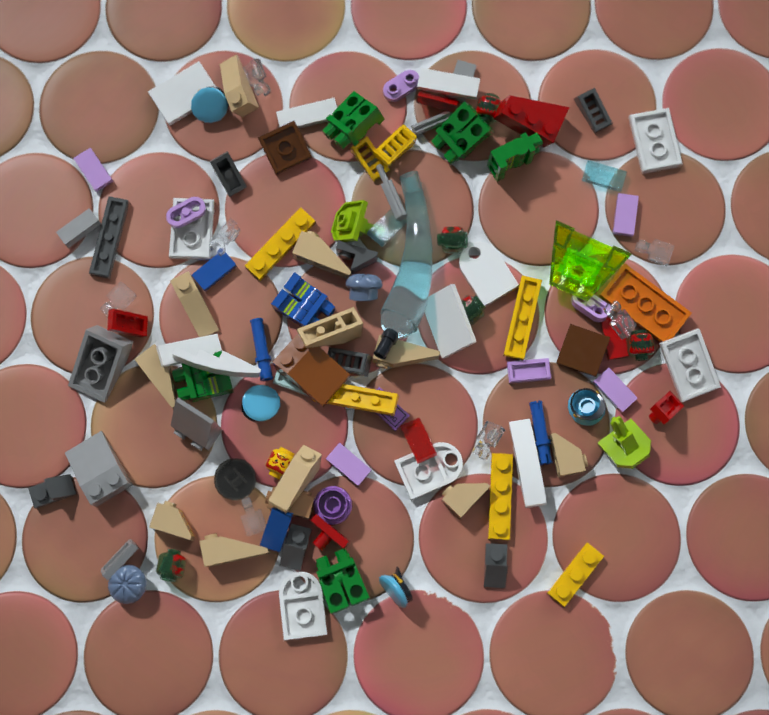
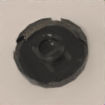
M237 458L227 459L221 463L214 475V484L218 493L224 498L233 501L243 500L248 497L255 489L257 482L256 472L251 464Z

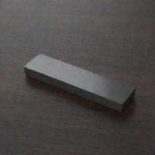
M108 196L89 270L90 275L107 279L111 278L130 203L129 200Z

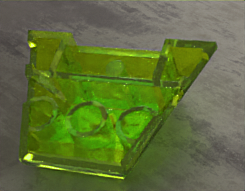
M556 220L549 285L587 302L626 262L632 253L614 245L613 247L608 246Z

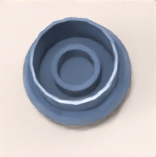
M354 274L345 283L347 288L350 287L349 299L354 301L378 299V289H381L383 286L381 279L372 274Z
M133 565L121 566L108 581L110 595L121 604H131L138 601L146 589L144 573Z

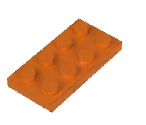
M625 263L599 295L601 299L644 331L651 334L660 343L673 338L692 314V312Z

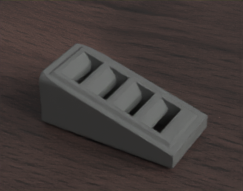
M595 87L574 98L576 105L594 133L613 124ZM590 97L592 101L585 103L584 100ZM594 104L596 108L589 111L588 107ZM599 111L600 115L593 118L591 114ZM601 118L604 119V122L596 125L595 121Z
M329 347L328 355L335 359V355L339 354L337 363L348 373L368 377L372 357L369 354ZM345 355L347 356L345 366H342L343 358ZM354 357L355 361L353 368H350L352 358Z

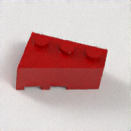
M509 95L500 102L493 119L519 134L526 132L528 137L538 133L543 141L542 147L545 148L554 143L570 107Z

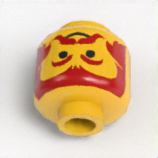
M283 447L272 450L265 464L266 468L270 470L269 475L280 480L295 454Z

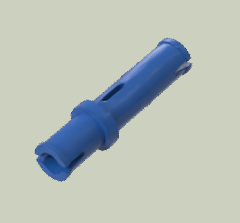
M254 318L250 320L256 351L255 363L261 369L260 381H270L274 379L270 364L272 358L268 353L263 319Z
M540 400L538 403L533 401L529 403L539 462L540 465H549L553 461L550 450L551 440L548 439L543 402Z

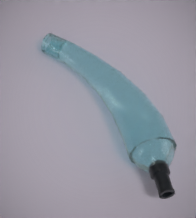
M417 171L405 173L399 178L407 213L406 240L399 272L380 311V324L383 333L381 341L374 351V355L382 360L386 359L391 347L398 340L407 338L412 333L417 332L426 310L432 281L433 246L430 220L424 191Z

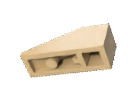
M234 55L220 64L223 88L231 111L244 117L258 109L259 106L238 55Z
M301 231L292 252L294 259L345 279L352 276L349 268L319 238L317 233Z
M189 271L170 280L198 336L203 337L218 332L219 329Z
M352 307L298 328L297 333L306 348L343 344L361 337L363 322L355 308Z
M379 334V338H378V341H377V345H376L375 350L377 349V347H378V345H379V343H380V341H381V335H380V334ZM398 340L391 347L385 360L373 355V362L379 368H395L438 360L440 351Z
M154 344L134 360L174 409L177 396L171 366L161 367L156 349L157 346Z
M303 445L291 460L269 498L268 504L287 513L320 470L322 454Z
M217 534L204 536L205 540L200 541L204 567H212L270 554L268 548L222 536L218 537Z

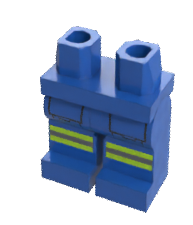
M295 272L284 285L285 291L281 289L271 303L274 310L301 327L319 321L320 319L317 317L321 312L329 317L336 310L327 295L307 283Z

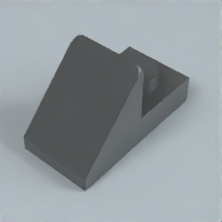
M228 151L210 161L216 176L229 197L247 187Z
M342 241L337 243L336 253L339 254V257L346 260L354 259L351 267L352 274L378 260V252Z
M71 474L44 479L45 482L28 488L33 506L36 509L77 494Z
M291 523L286 543L283 545L280 566L301 571L312 529Z
M485 544L484 587H506L508 544Z

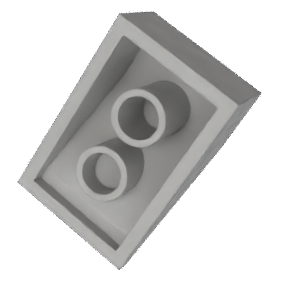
M98 325L86 329L68 386L105 403L128 360L133 341Z
M177 398L170 425L175 429L173 433L183 440L185 437H188L192 440L191 445L200 451L203 448L209 451L222 432L221 427L213 419L180 398Z
M103 431L65 452L76 479L92 506H99L133 485Z

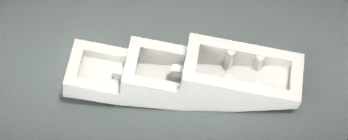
M176 347L172 354L174 360L215 374L259 378L261 374L260 368L225 351H222L218 358L199 349L195 356Z
M530 419L509 422L525 508L547 505Z

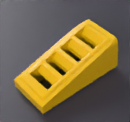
M403 124L373 154L386 166H390L414 146L417 136ZM384 150H386V151L391 155V157L388 156V155L384 152Z
M368 136L359 141L356 146L350 148L372 181L380 177L378 171L374 174L372 172L378 164L382 165L385 173L390 170L388 166L373 154L376 148ZM365 145L368 147V149H366L362 153L358 152V150L364 147ZM369 152L373 154L368 159H363V156H365ZM376 158L377 162L369 167L367 163Z

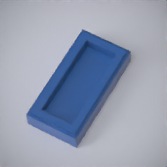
M223 249L194 272L192 277L206 292L237 265Z
M272 507L260 546L280 552L293 513H285L276 507Z

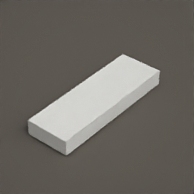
M421 68L417 89L476 100L480 78Z
M335 98L277 111L279 126L281 127L295 121L299 129L327 122L326 117L329 114L332 115L337 105Z
M217 334L158 345L156 347L161 367L181 364V362L173 359L172 354L176 347L195 356L199 349L212 355L215 352L222 351Z

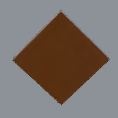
M295 121L258 137L275 175L312 158Z
M570 324L556 364L597 377L610 337Z

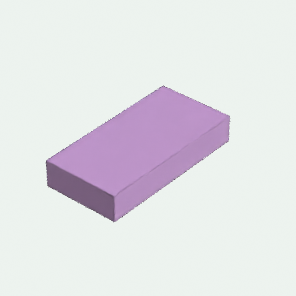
M91 147L73 158L95 192L113 182Z
M618 193L612 234L634 236L639 196Z
M549 358L507 362L509 384L551 380Z
M610 368L593 381L597 388L621 413L638 399Z
M340 442L326 458L327 461L357 486L372 471Z

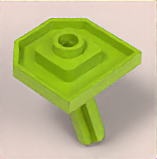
M359 200L345 202L336 212L331 233L336 242L358 241V237L363 234L382 239L385 229L368 223V219L364 218L368 202Z
M620 416L611 418L610 424L613 432L597 442L598 446L618 468L633 469L650 457L651 440L632 419L624 423Z

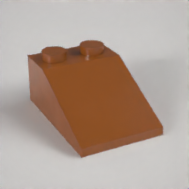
M299 334L272 361L275 369L322 407L327 404L351 376L319 346L306 348Z

